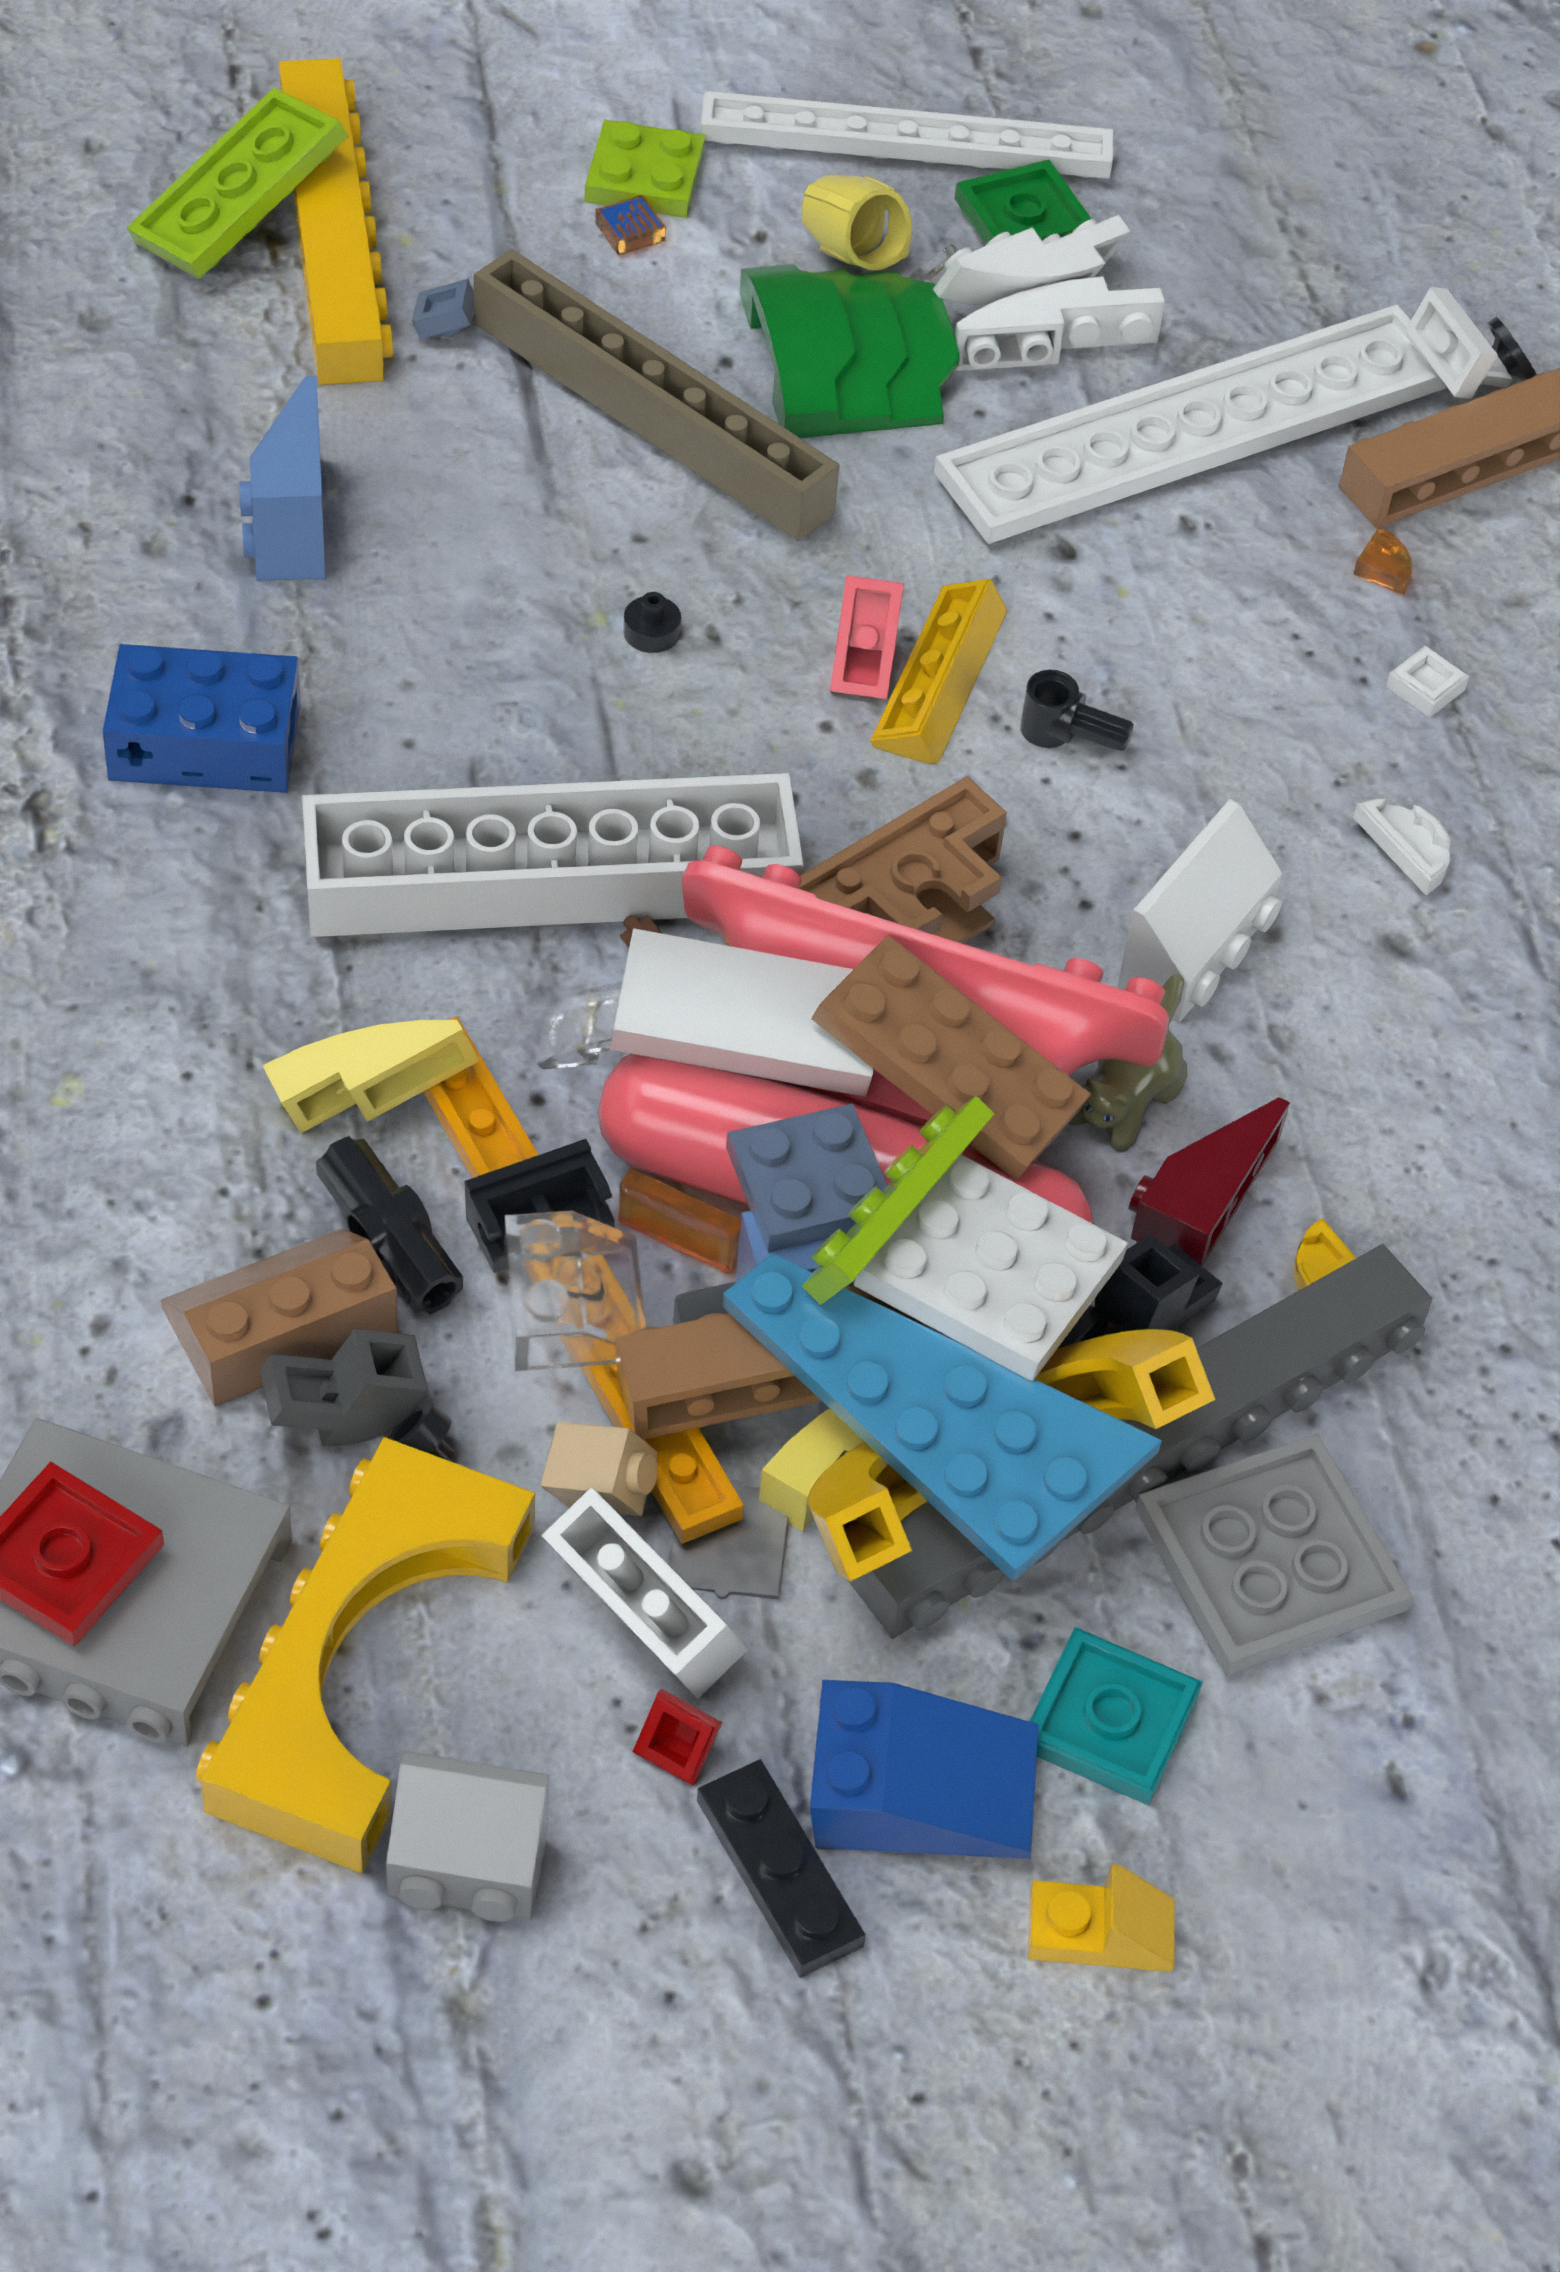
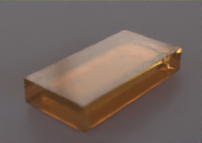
M630 1168L620 1183L618 1221L724 1273L732 1275L737 1267L741 1220Z

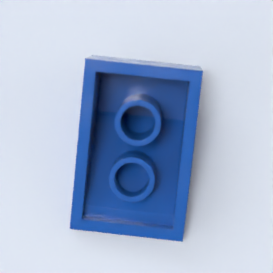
M822 1679L810 1798V1814L815 1847L823 1849L1031 1859L1039 1725L896 1683Z

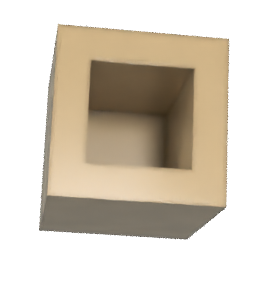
M557 1421L540 1486L569 1508L592 1487L618 1514L642 1517L647 1494L653 1490L657 1479L656 1458L658 1452L629 1428Z

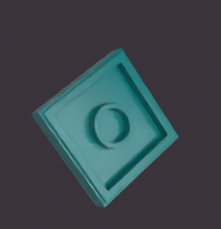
M1074 1627L1029 1721L1039 1725L1037 1757L1149 1806L1197 1701L1203 1681Z

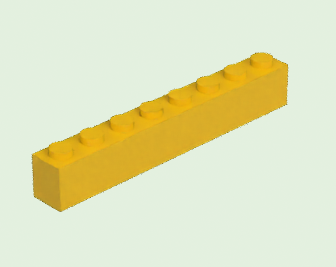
M341 58L279 61L280 91L339 120L348 135L331 152L330 156L321 162L292 191L318 385L384 381L383 358H393L392 332L390 324L380 325V321H387V301L385 288H375V285L382 284L379 251H369V249L377 248L374 216H364V214L371 213V195L369 181H359V179H366L364 147H354V145H361L359 113H349V111H356L354 80L344 79Z

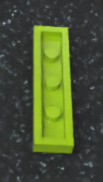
M977 1095L955 1112L946 1104L935 1113L919 1131L926 1139V1142L920 1149L917 1150L913 1145H910L885 1170L884 1174L891 1182L883 1192L875 1186L848 1213V1216L855 1222L852 1228L847 1233L839 1228L814 1252L811 1258L819 1266L804 1282L802 1287L822 1305L853 1282L995 1113Z

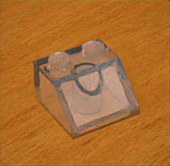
M574 1211L505 1215L504 1258L515 1371L616 1364L615 1337L632 1334L646 1327L636 1236Z

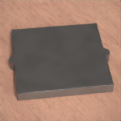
M732 1480L730 1482L744 1504L743 1519L684 1544L680 1543L673 1530L668 1565L691 1589L715 1592L716 1596L720 1599L727 1598L729 1594L779 1600L788 1517L759 1500L760 1488L742 1486L739 1480Z

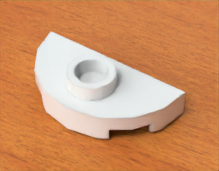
M1380 798L1356 804L1353 818L1425 895H1428L1442 883L1450 863L1449 847L1451 841L1450 836L1436 817L1420 806L1413 805V809L1410 810L1399 805H1385L1386 799Z

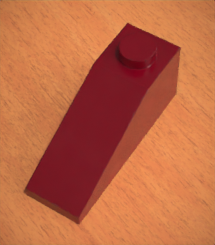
M1278 1097L1168 1156L1154 1178L1144 1175L1138 1183L1128 1207L1130 1211L1136 1213L1130 1239L1139 1242L1151 1234L1167 1248L1175 1244L1203 1267L1280 1141L1290 1102Z

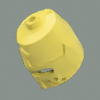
M829 174L817 179L813 184H809L805 190L801 220L807 232L821 244L818 250L846 264L873 271L883 270L898 263L901 259H905L910 252L911 215L908 206L900 194L894 191V188L869 176ZM888 209L889 220L886 237L877 249L871 251L881 242L885 224V211Z

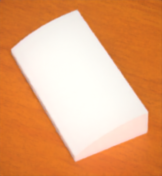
M633 928L610 1050L864 1097L867 1095L873 1075V1068L811 1019L819 1004L853 969Z

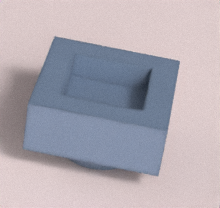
M469 279L418 293L412 323L420 340L435 335L442 337L452 336L465 327L470 326L474 310V290Z

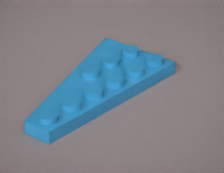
M772 1253L723 1293L722 1307L1013 1582L1159 1453L1162 1440L1036 1379L1031 1382L967 1346L853 1291L843 1288L820 1305L802 1287L813 1272Z

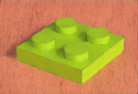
M604 119L585 183L584 202L613 206L642 198L653 213L687 218L705 152L706 135L685 132L680 129L670 130L637 125L628 121L618 122ZM639 201L637 206L641 211H646ZM631 203L630 209L635 210L636 208Z

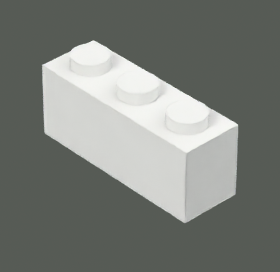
M592 1487L541 1535L697 1699L748 1651L727 1624Z

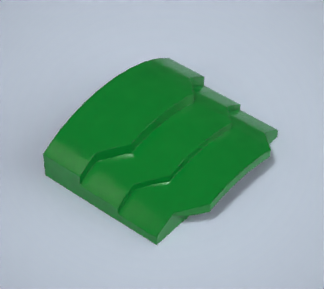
M794 264L741 269L740 297L750 329H763L775 369L772 404L778 424L799 438L943 424L944 414L940 387L959 366L960 355L944 302L933 290L935 284L902 277L897 271L850 275L845 269L808 272L800 270Z

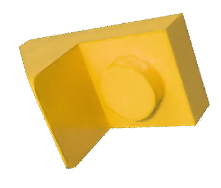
M1113 1863L1110 1866L1105 1886L1032 1880L1029 1892L1027 1959L1172 1972L1174 1968L1175 1899L1122 1865Z

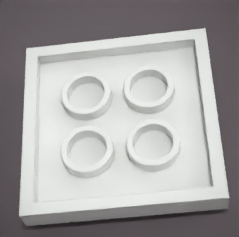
M960 1154L855 1279L854 1286L1033 1382L1121 1264L1128 1242Z

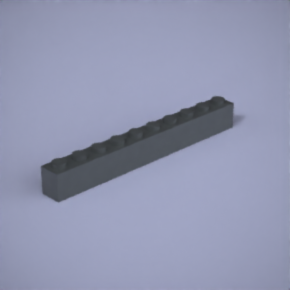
M1381 1244L1196 1348L1215 1400L1158 1429L1135 1420L1122 1419L1121 1421L1162 1440L1159 1453L1033 1565L1045 1560L1055 1551L1061 1541L1080 1531L1082 1534H1089L1100 1528L1108 1521L1113 1511L1133 1500L1137 1503L1139 1494L1164 1486L1167 1480L1186 1469L1190 1473L1203 1469L1214 1460L1219 1451L1238 1439L1241 1442H1249L1266 1430L1271 1421L1290 1409L1295 1413L1305 1410L1328 1387L1341 1380L1345 1383L1353 1382L1364 1375L1375 1360L1391 1351H1394L1395 1354H1401L1413 1347L1425 1332L1423 1325L1433 1298L1384 1244ZM926 1502L900 1521L912 1551L849 1583L893 1639L912 1627L916 1630H922L931 1626L945 1614L950 1605L969 1594L973 1598L985 1595L998 1585L1004 1573L929 1502Z

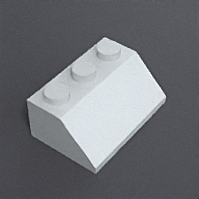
M1231 799L1226 802L1133 910L1117 988L1125 990L1128 980L1133 977L1147 978L1163 986L1170 976L1180 974L1184 979L1181 1001L1172 1020L1178 1023L1181 1022L1195 1004L1203 1007L1210 1000L1217 988L1222 971L1226 967L1233 970L1241 963L1249 949L1253 934L1257 930L1266 932L1275 921L1282 906V901L1276 898L1282 872L1243 808L1237 802Z

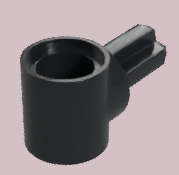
M1050 669L1042 670L1033 674L1027 682L1020 730L1028 742L1038 747H1058L1069 743L1073 736L1076 735L1114 750L1122 751L1129 744L1134 724L1124 718L1085 705L1086 694L1079 692L1077 682L1065 672Z

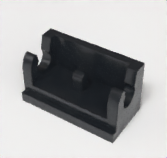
M587 1139L464 1181L466 1220L493 1273L615 1230V1219L605 1201L612 1198L611 1190L591 1152V1146Z

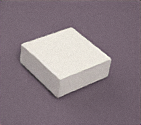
M1425 645L1389 673L1386 687L1424 715L1431 718L1466 690L1469 676Z

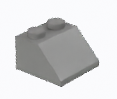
M403 1751L386 1861L388 1896L399 1898L403 1903L418 1909L430 1910L444 1905L472 1910L475 1915L490 1921H508L513 1917L531 1920L547 1845L549 1775Z

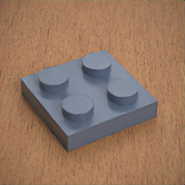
M853 1103L727 1132L726 1149L767 1252L825 1239L839 1228L847 1233L855 1224L848 1216L851 1209L875 1186L882 1192L888 1186Z

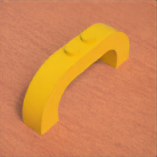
M1163 1329L1114 1333L1056 1349L1035 1378L1119 1420H1135L1154 1429H1158L1215 1400L1192 1337ZM865 1441L829 1466L815 1481L808 1495V1505L833 1567L840 1576L849 1582L912 1551L900 1521L913 1510L928 1502Z

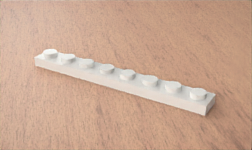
M705 91L700 134L706 135L705 141L719 142L721 144L765 146L773 149L787 148L819 151L825 154L862 155L877 159L894 158L923 161L930 164L968 165L977 168L1013 169L1050 160L1059 174L1075 175L1081 178L1096 177L1110 179L1113 158V129Z

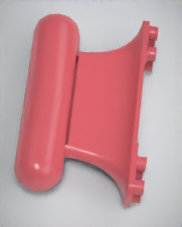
M709 846L703 860L689 862L683 874L682 891L684 910L687 917L699 927L721 936L727 946L854 969L889 935L1068 1076L1079 1068L1099 1060H1118L1138 1066L1153 1065L1158 1062L1164 1050L1169 1024L1168 1012L1161 1006L1165 990L1161 985L1150 979L1142 977L1130 978L1125 990L1100 983L1104 974L1103 970L1097 964L1086 959H1069L1064 971L1039 963L1033 966L818 899L814 893L799 889L802 882L801 876L791 868L783 865H768L763 877L740 871L742 865L741 857L734 851L722 846ZM629 1054L621 1058L605 1080L597 1111L602 1137L613 1153L633 1168L748 1206L749 1204L726 1149L727 1132L853 1103L885 1181L889 1185L891 1180L884 1174L885 1170L910 1145H913L917 1150L920 1149L926 1142V1139L919 1131L933 1116L874 1068L867 1095L864 1097L637 1054ZM970 1144L961 1153V1155L1094 1224L1089 1201L1079 1184L1058 1169L1034 1162L1020 1179L1015 1181Z

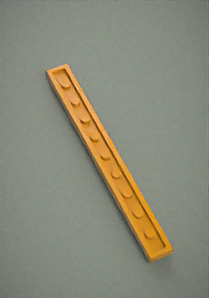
M458 1016L448 1019L458 1020L479 1062L425 1090L423 1093L469 1174L474 1178L537 1156L536 1149ZM589 1240L521 1263L614 1427L632 1430L617 1377L615 1337L632 1334L639 1330L640 1327ZM699 1428L644 1439L647 1444L658 1452L656 1458L657 1479L651 1492L681 1544L743 1519L744 1504Z

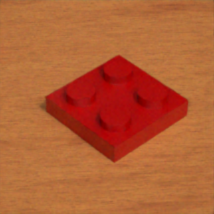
M50 1461L0 1516V1600L75 1647L164 1546L163 1531Z

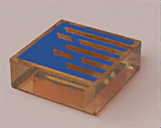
M643 195L595 209V224L617 255L665 242L666 226Z

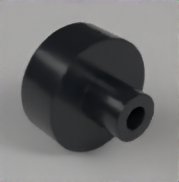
M648 592L627 605L624 611L623 634L630 646L646 653H660L671 649L679 641L681 612L674 602L664 598L661 593Z
M431 1400L417 1405L411 1414L395 1427L388 1436V1439L448 1461H452L456 1455V1451L443 1440L452 1421Z

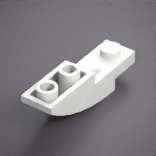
M1116 215L1099 223L1095 219H1090L1078 226L1071 234L1062 238L1058 234H1053L1041 240L1033 228L1012 236L1009 232H1003L990 240L982 248L973 251L971 247H966L953 254L944 264L946 272L933 290L942 299L962 304L986 306L999 299L1039 286L1074 279L1094 278L1130 233V230L1122 218Z
M1103 276L1047 284L999 299L957 322L955 339L960 361L955 371L1058 364L1061 349L1158 343L1165 305L1161 288L1108 291Z

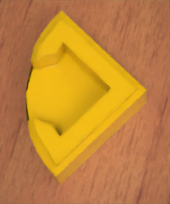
M1323 1218L1307 1229L1298 1247L1293 1268L1298 1291L1356 1259V1256Z

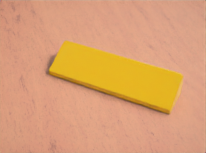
M992 579L942 586L871 737L870 742L874 748L923 763L938 764L1006 615V606Z

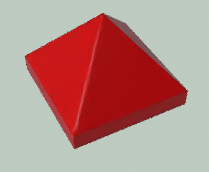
M661 1689L657 1692L632 1752L693 1786L699 1779L723 1722Z

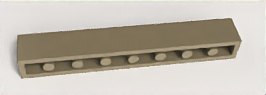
M512 248L474 274V325L796 541H800L835 514L839 463Z

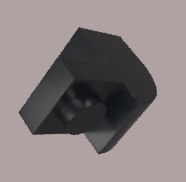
M1149 1234L1126 1250L1123 1261L1095 1297L1094 1306L1107 1316L1109 1322L1121 1332L1146 1329L1175 1331L1176 1327L1213 1303L1223 1283L1175 1244L1167 1248Z

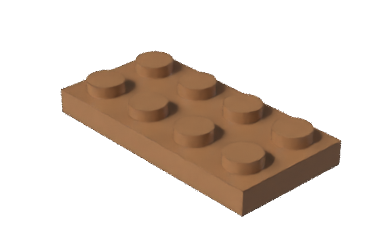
M889 935L819 1004L811 1018L932 1115L937 1113L946 1104L955 1112L977 1095L995 1114L970 1142V1145L1015 1181L1020 1179L1078 1113L1091 1095L1086 1089Z

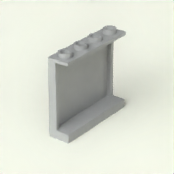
M36 1417L0 1479V1516L51 1461L163 1531L164 1546L75 1647L0 1600V1683L5 1688L20 1695L31 1696L34 1693H38L61 1701L71 1712L84 1718L97 1719L102 1716L125 1724L133 1733L145 1740L161 1743L167 1739L188 1747L192 1739L189 1719L192 1710L269 1560L281 1563L292 1542L290 1506Z

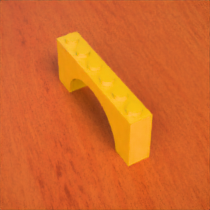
M383 1437L372 1460L363 1458L357 1465L349 1487L350 1501L343 1514L334 1512L328 1519L320 1540L319 1549L322 1551L313 1570L305 1567L298 1575L290 1595L289 1604L292 1607L283 1626L274 1624L269 1629L259 1654V1663L262 1664L251 1684L244 1681L236 1690L228 1711V1722H230V1725L220 1743L212 1740L207 1745L196 1770V1781L201 1783L204 1813L363 1874L393 1813L392 1787L390 1779L375 1773L349 1753L337 1738L327 1719L322 1704V1693L326 1675L335 1652L352 1627L370 1609L393 1593L410 1585L438 1577L456 1575L480 1576L508 1583L535 1529V1492Z

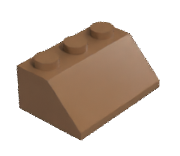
M339 1229L160 1300L161 1308L214 1407L263 1388L260 1368L270 1354L332 1360L354 1329L398 1333L397 1291L394 1283L369 1240L345 1229Z

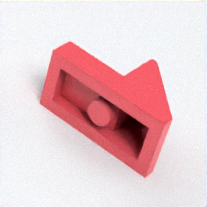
M846 575L830 691L888 699L904 583Z

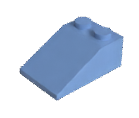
M305 376L250 456L251 481H239L241 516H252L253 523H242L244 558H255L257 581L326 579L317 376Z

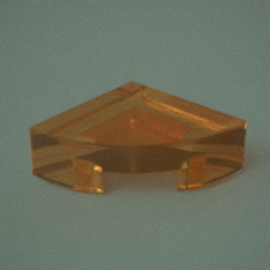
M1378 527L1358 557L1353 574L1405 595L1412 573L1411 556L1405 545L1396 536Z

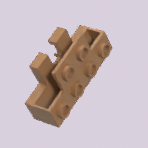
M966 776L801 874L802 882L799 889L814 893L818 899L963 944L995 923V918L981 904L1000 893L1002 877L990 865L1000 859L1007 812Z

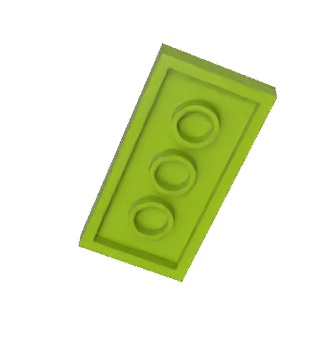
M274 87L129 224L126 229L136 244L200 279L206 272L215 267L220 259L247 233L251 232L282 199L290 195L307 175L321 162L325 161L348 135L339 120Z

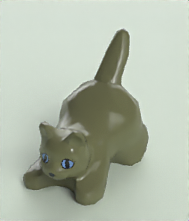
M1180 974L1170 976L1162 986L1165 994L1161 1006L1168 1012L1169 1024L1181 1001L1184 979ZM1169 1024L1165 1047L1157 1063L1149 1066H1138L1118 1060H1099L1097 1069L1083 1086L1091 1095L1068 1124L1077 1126L1089 1123L1099 1129H1106L1109 1134L1110 1146L1117 1152L1127 1151L1133 1146L1140 1132L1146 1109L1152 1098L1164 1104L1174 1100L1180 1094L1188 1076L1187 1063L1183 1058V1047L1170 1032Z

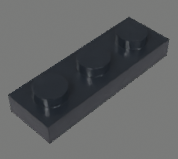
M761 1759L698 1788L697 1803L799 1978L864 1947L865 1932Z

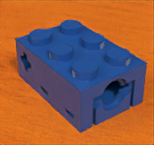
M119 644L102 731L108 780L287 793L301 707L298 656Z

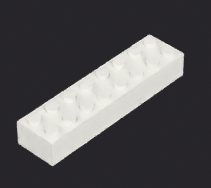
M789 773L302 795L310 937L620 922L630 915H635L639 921L647 915L652 920L688 918L684 910L682 877L687 864L694 860H703L709 846H722L734 851L742 859L740 871L763 877L766 867L770 864L783 865L791 868L799 875L803 874V859Z

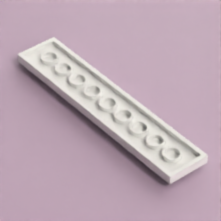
M1396 304L938 455L935 458L934 474L985 541L990 544L1424 397L1448 387L1405 331L1411 320Z

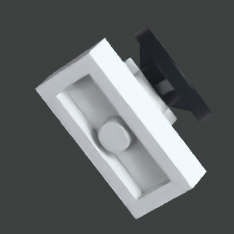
M1430 287L1405 330L1454 397L1472 399L1479 385L1508 387L1513 380L1509 374L1524 379V381L1537 375L1519 344L1497 316L1487 322L1495 338L1494 344L1490 346L1446 288Z

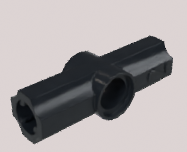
M347 1136L330 1144L326 1153L316 1161V1174L346 1215L349 1231L369 1240L392 1282L414 1313L422 1311L430 1315L449 1306L454 1296L463 1289V1275L432 1234L428 1213L417 1193L407 1184L401 1187L396 1184L364 1138L356 1140Z

